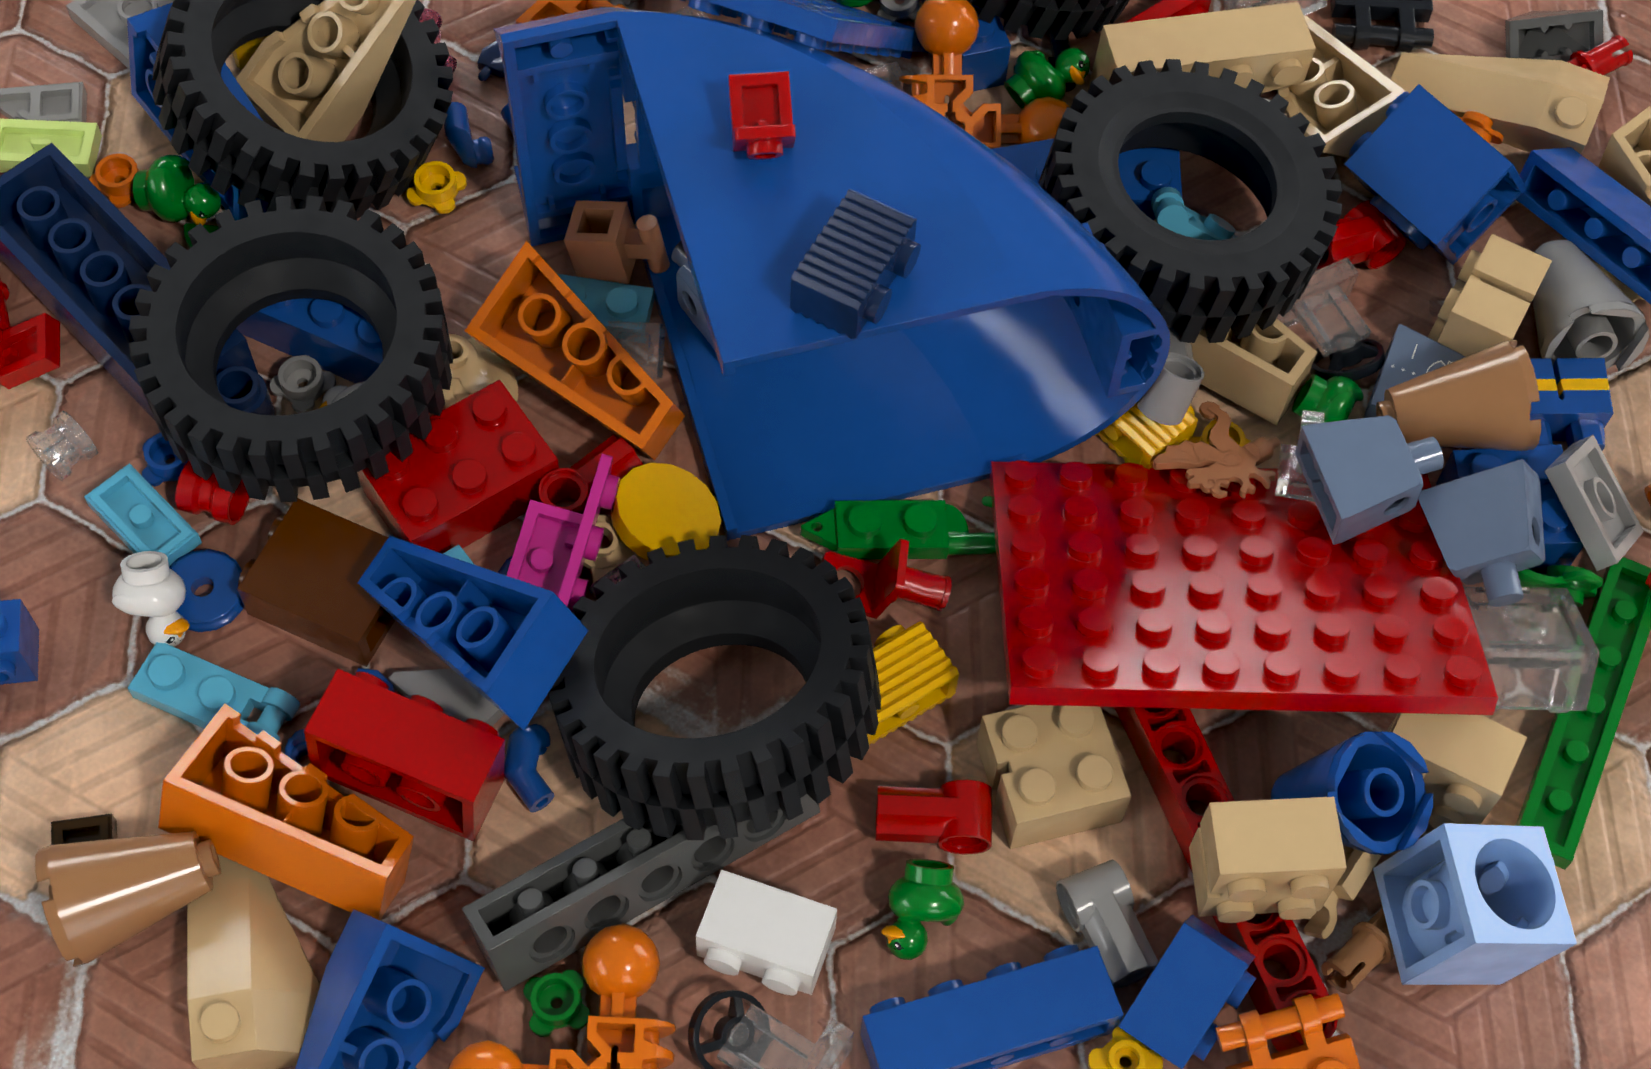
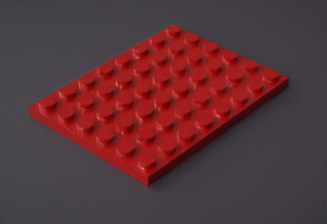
M1024 460L1012 462L991 461L990 487L1009 705L1493 715L1498 695L1460 577H1455L1449 570L1419 500L1416 506L1409 512L1342 543L1333 545L1300 467L1258 468L1265 471L1272 470L1276 473L1275 480L1271 481L1269 489H1266L1255 478H1249L1250 483L1256 488L1254 494L1247 493L1245 498H1242L1239 495L1241 485L1237 482H1230L1228 488L1220 487L1221 490L1227 491V497L1219 499L1213 497L1212 493H1204L1200 488L1189 489L1187 487L1188 479L1185 477L1188 469L1155 470L1153 467L1146 469L1142 465L1135 463L1118 465L1085 464L1075 461L1068 463H1035ZM1427 473L1422 474V490L1431 488Z

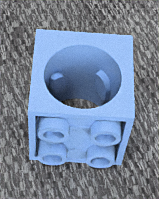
M1443 823L1418 839L1413 846L1401 850L1373 868L1402 985H1501L1577 944L1544 827Z

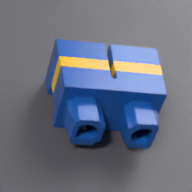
M1551 358L1530 359L1534 368L1540 401L1531 403L1530 421L1541 419V434L1537 446L1553 445V441H1567L1569 447L1574 442L1593 434L1603 451L1605 448L1604 428L1614 414L1605 359L1556 358L1553 365Z

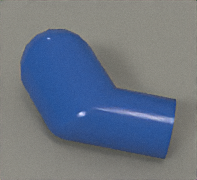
M451 102L444 122L445 136L463 164L471 168H477L478 164L492 163L494 156L491 139L484 136L472 140L466 107L462 103Z
M539 724L527 725L524 731L518 726L509 735L504 766L505 778L532 813L546 807L555 796L536 770L539 755L545 754L546 747H549L551 742L547 729Z

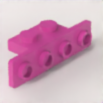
M602 453L583 514L530 500L506 575L553 591L571 612H574L573 606L582 596L585 597L589 580L580 578L585 559L596 561L605 528L596 526L600 509L602 507L611 510L617 493L620 477L611 475L613 456Z

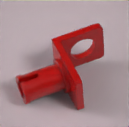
M900 538L878 564L831 551L826 552L822 557V562L824 560L828 561L836 567V571L848 570L858 577L861 583V592L855 598L860 597L867 617L877 619L897 599L931 607L941 612L942 608L946 607L951 594V577L907 566L909 541Z

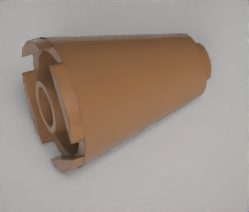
M1518 340L1501 342L1385 390L1384 401L1376 403V416L1389 415L1395 418L1406 443L1433 436L1437 439L1440 447L1527 451L1536 448L1541 434V419L1530 421L1531 403L1540 401L1536 376L1526 348L1524 346L1516 347Z
M195 831L55 844L38 849L35 855L37 883L47 879L50 880L49 900L41 902L46 920L62 956L66 961L74 959V967L93 961L213 890V877L221 874L219 857L212 840L208 839L201 842L200 837Z

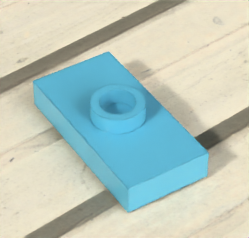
M130 463L84 496L88 506L133 553L144 551L164 553L168 557L170 567L176 559L190 553L202 543L199 534Z

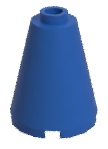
M1367 731L1350 737L1280 775L1271 790V800L1335 797L1343 846L1375 855L1390 854L1413 846L1427 829L1433 809V793H1426L1422 775L1423 773H1429L1425 760L1411 742L1393 732Z

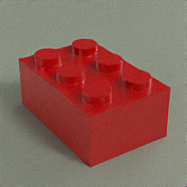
M499 379L442 410L440 416L433 415L430 417L432 430L424 441L409 433L413 453L403 462L391 452L387 454L385 458L389 469L388 473L376 480L368 468L359 471L358 474L364 493L395 538L443 554L458 544L463 549L526 513L530 500L540 502L538 487L541 479L548 472L559 468L558 458Z
M337 669L304 729L310 763L327 774V780L474 842L504 782L505 739L499 737L497 730L483 721L468 718L464 722L445 714L442 707L429 698L412 695L409 699L390 691L384 681L372 674L359 671L352 675Z

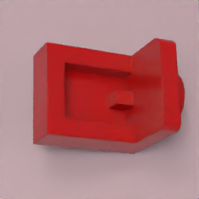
M789 71L729 75L728 87L733 152L747 151V158L757 160L783 156V148H793L796 139V129L792 118Z
M42 313L9 329L0 330V384L11 389L60 367V322L49 314Z

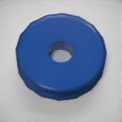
M211 549L192 551L176 559L169 567L183 579L186 587L185 600L176 611L189 622L188 630L195 632L217 630L231 623L243 610L244 604L237 590L242 569L238 562L226 553ZM209 584L214 586L212 592L206 596L199 597L195 595L197 588L202 585Z

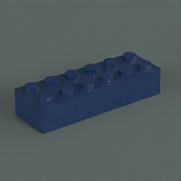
M50 143L0 176V259L154 419L134 372L136 368L130 357L129 343L134 342L129 326L131 315L140 316L135 304L139 289L152 291L147 278L148 273L154 264L170 270L168 260L53 143ZM237 329L233 331L222 348L217 364L216 377L221 371L232 366H244L258 373L247 340Z

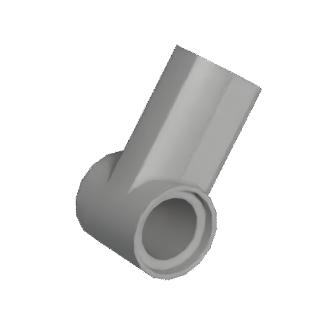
M1173 327L1169 328L1170 349L1164 368L1150 389L1136 403L1138 409L1149 419L1169 426L1182 422L1205 374L1202 367L1193 360L1192 345L1179 341V329Z
M1109 860L1056 882L1057 896L1066 919L1075 931L1079 932L1082 930L1089 947L1098 946L1113 988H1124L1132 985L1154 971L1159 962L1133 911L1135 903L1128 879L1121 866L1115 860Z

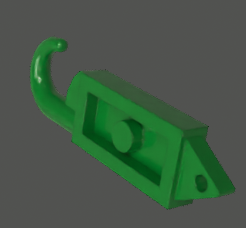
M984 496L981 500L982 505L992 508V497ZM945 500L835 501L833 509L801 525L800 531L801 536L823 547L861 560L883 559L900 538L909 541L907 559H947L948 555L996 554L994 532L969 533L967 522L962 513L953 505L946 504Z

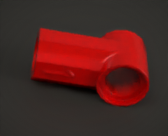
M1370 200L1365 201L1350 210L1343 219L1338 220L1336 233L1316 270L1321 269L1329 272L1364 262L1370 270L1378 269L1399 255L1404 249L1407 239L1391 220L1370 204Z
M612 435L570 468H557L548 472L541 479L538 487L540 502L583 514L602 453L613 456L611 475L620 477V481L633 468L644 464L638 458L634 448L625 439ZM566 499L576 501L574 504L565 507L555 505L557 502Z
M968 779L946 782L939 789L878 786L875 841L938 843L939 847L944 851L962 855L988 851L992 847V788L984 782Z

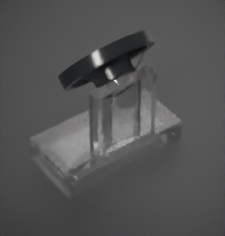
M1348 257L1315 271L1300 299L1296 300L1292 309L1284 317L1280 314L1277 316V319L1287 327L1298 323L1302 324L1318 347L1315 349L1317 354L1310 373L1324 380L1335 376L1348 377L1352 381L1359 380L1377 372L1385 362L1383 346L1375 340L1368 339L1372 331L1349 300L1359 272ZM1329 355L1330 365L1328 370L1316 366L1321 359ZM1375 357L1372 361L1363 366L1348 370H1342L1343 367H1350L1358 364L1362 361V359Z
M720 990L707 996L695 1009L688 1028V1045L695 1063L701 1069H715L707 1062L703 1055L716 1050H720L717 1054V1059L732 1069H840L852 1051L854 1032L832 1018L815 1044L766 1013L761 1003L752 995L737 990ZM730 997L728 1016L722 1017L716 1023L712 1038L700 1043V1026L705 1014L716 1002ZM743 1001H745L750 1006V1008L747 1010L745 1014Z

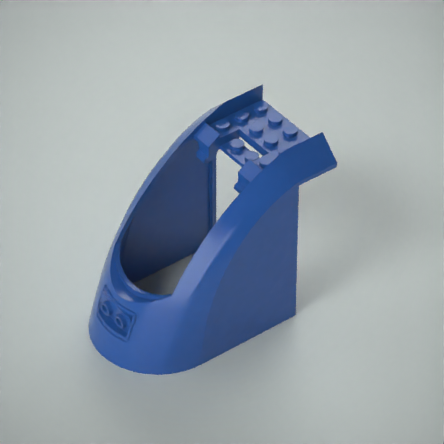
M599 7L494 28L504 67L518 166H514L531 246L564 240L576 200L627 202L635 229H637V220L644 215H653L658 221L670 266L665 272L654 273L650 270L647 259H643L651 288H654V299L711 490L718 502L721 523L727 541L741 538V535L749 536L808 522L833 509L835 501L901 500L990 479L991 461L1012 462L1024 460L1040 463L1086 441L1120 418L1146 394L1164 368L1170 349V331L1165 319L1134 279L1110 254L1105 245L1093 236L1088 222L1081 224L1044 189L1008 160L943 115L885 80L827 53L778 35L730 22L683 14ZM789 71L792 118L796 129V139L793 148H783L784 155L781 157L761 160L747 158V151L733 152L728 76L732 74ZM623 98L625 103L632 101L635 110L636 131L634 136L636 143L627 145ZM848 189H852L916 218L915 242L921 244L919 257L908 277L903 278L896 275L889 286V289L892 290V296L881 320L877 324L867 321L855 339H850L845 333L839 334L835 328L828 329L824 323L817 324L813 318H806L802 313H795L790 308L791 277L793 272L797 270L800 261H803L806 252H809L812 243H815L818 234H821L824 225H827L830 216H833L836 207H839L842 198H845ZM679 241H682L714 348L683 311L678 302L676 273L680 266L672 260L671 256Z

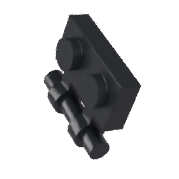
M1330 0L1331 17L1351 18V24L1334 23L1332 28V35L1343 44H1350L1351 49L1367 50L1369 45L1394 46V50L1397 52H1411L1413 47L1431 48L1433 45V28L1415 27V22H1429L1433 12L1432 0ZM1371 19L1391 20L1395 22V26L1371 25Z

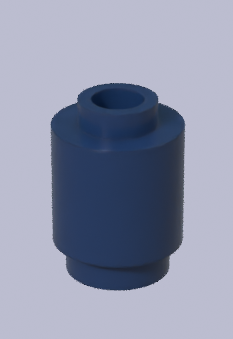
M232 366L224 369L217 375L219 393L228 406L249 413L276 415L265 381L258 373L244 366Z

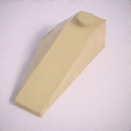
M324 0L319 5L310 4L299 13L301 18L283 32H273L261 42L236 80L243 91L285 133L314 141L342 142L363 116L416 0Z
M1303 13L1316 47L1304 82L1276 89V92L1289 102L1285 110L1289 118L1301 112L1310 122L1304 133L1305 137L1319 133L1326 143L1323 150L1324 153L1350 158L1349 151L1353 144L1366 132L1371 131L1373 133L1387 119L1386 111L1391 103L1406 91Z
M1402 52L1391 80L1409 93L1420 84L1457 117H1463L1467 111H1475L1486 115L1493 121L1492 129L1504 136L1502 141L1504 144L1529 153L1531 150L1572 147L1581 154L1604 102L1610 77L1562 60Z
M218 855L221 874L213 877V890L187 905V1003L192 1062L197 1069H279L295 1066L320 988L319 981L268 876Z

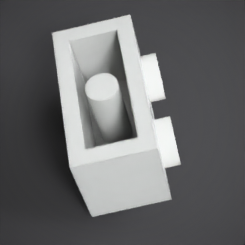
M721 869L696 934L697 956L704 958V963L717 972L726 975H738L740 970L763 978V985L775 992L793 996L797 994V991L812 995L836 929L837 908Z

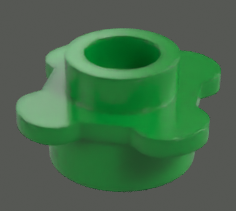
M566 970L563 973H550L541 978L533 977L527 981L523 993L524 997L531 1002L533 1016L529 1021V1026L535 1035L547 1037L555 1029L571 1027L574 1030H579L587 1025L590 1011L582 1003L580 991L584 987V980L580 973L575 970ZM559 998L563 1001V1004L559 1008H553L551 1006L552 1000Z

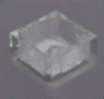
M1463 586L1498 695L1494 712L1499 709L1548 710L1550 713H1567L1570 710L1586 711L1600 652L1568 588L1522 587L1524 598L1521 601L1511 605L1494 607L1488 604L1485 587Z

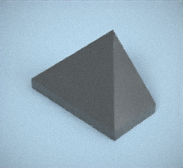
M1603 10L1531 11L1505 20L1506 58L1562 60L1567 62L1573 52L1577 50L1587 52L1603 44Z

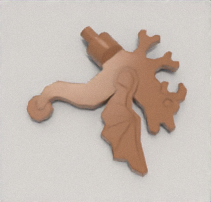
M1207 401L1200 405L1199 413L1208 420L1215 419L1217 421L1211 429L1209 444L1202 441L1192 443L1185 440L1180 445H1167L1166 452L1159 454L1153 460L1152 467L1155 470L1188 469L1185 477L1188 479L1187 487L1189 489L1200 488L1204 493H1212L1213 497L1221 499L1227 497V491L1221 490L1220 487L1228 488L1230 482H1237L1241 485L1239 495L1245 498L1247 493L1254 494L1256 489L1250 483L1249 478H1255L1260 481L1266 489H1269L1271 481L1275 480L1276 473L1274 471L1260 470L1256 466L1273 457V449L1280 446V441L1275 436L1269 440L1259 437L1240 447L1229 437L1232 420L1227 412L1221 410L1216 403Z

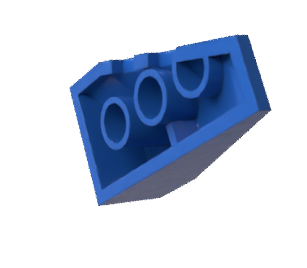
M353 909L326 965L295 1069H417L415 1066L439 1039L445 1042L459 1025L485 967Z

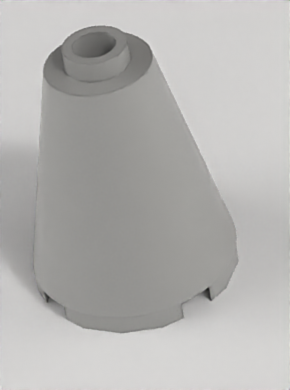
M1554 240L1540 245L1534 253L1552 260L1532 300L1540 358H1551L1552 365L1556 358H1604L1606 369L1616 365L1618 371L1629 366L1643 352L1650 337L1643 312L1571 241Z

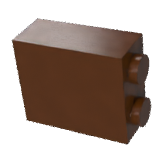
M297 498V502H293L286 514H280L274 520L269 530L267 544L257 559H251L247 562L240 574L237 590L248 615L367 667L395 622V619L358 584V581L389 537Z

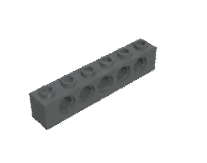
M806 794L800 798L803 814L788 821L782 810L779 809L769 813L772 828L755 833L752 819L737 822L738 837L721 839L717 825L706 826L704 840H687L683 824H676L671 838L654 834L650 818L647 819L640 830L626 825L623 818L464 906L462 910L479 950L503 990L507 991L583 948L596 933L605 927L627 923L820 813L819 804Z

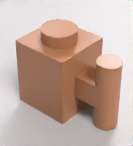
M576 200L564 238L576 276L629 284L636 259H647L649 268L654 273L665 272L669 268L670 262L656 217L653 215L640 217L636 222L637 229H635L627 202Z

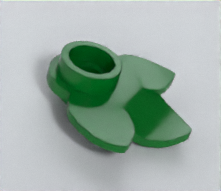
M1569 565L1548 566L1546 568V575L1529 569L1518 571L1522 589L1536 590L1548 594L1549 603L1565 607L1583 606L1584 599L1596 597L1597 588L1603 586L1604 580L1588 569Z

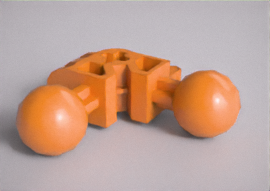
M968 0L924 1L916 15L915 31L922 47L932 54V74L899 77V81L911 85V96L944 117L946 114L950 121L990 149L1000 148L1001 145H1018L1055 138L1067 107L1071 108L1061 99L1053 97L1034 99L1023 108L1020 114H1001V103H983L973 112L963 104L973 94V75H962V54L968 51L977 39L979 31L977 12ZM945 96L949 97V103H945Z
M622 923L605 927L596 933L585 946L581 960L583 977L590 989L600 996L599 1016H588L587 1052L592 1058L586 1063L582 1061L574 1050L551 1049L549 1065L522 1064L518 1055L506 1045L488 1040L470 1044L459 1051L449 1064L448 1069H611L613 1047L618 1048L617 1069H662L671 1065L674 1062L673 1052L660 1046L659 1043L660 1038L673 1034L676 1031V1026L667 1021L636 1018L637 998L648 992L657 980L660 968L659 951L653 940L641 929Z

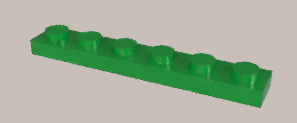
M1622 557L1618 563L1606 567L1603 575V586L1599 587L1515 825L1544 827L1554 864L1564 870L1573 861L1651 629V589L1645 584L1651 568L1625 557Z

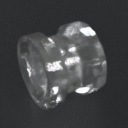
M61 411L53 417L52 426L44 432L34 431L26 437L29 446L36 456L61 481L72 474V467L80 460L89 461L99 453L83 428L65 411Z

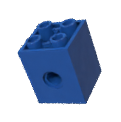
M1418 84L1411 93L1403 92L1391 103L1386 111L1387 119L1373 133L1371 131L1366 132L1353 144L1349 151L1350 158L1345 163V166L1363 187L1374 196L1370 200V204L1391 220L1407 239L1421 250L1430 245L1449 263L1454 265L1527 187L1513 163Z

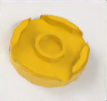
M647 463L635 467L619 482L611 512L613 527L622 542L639 557L648 560L647 552L662 547L666 558L678 555L680 551L677 542L690 539L694 540L696 550L708 549L709 536H718L721 525L718 502L707 485L691 472L672 464Z

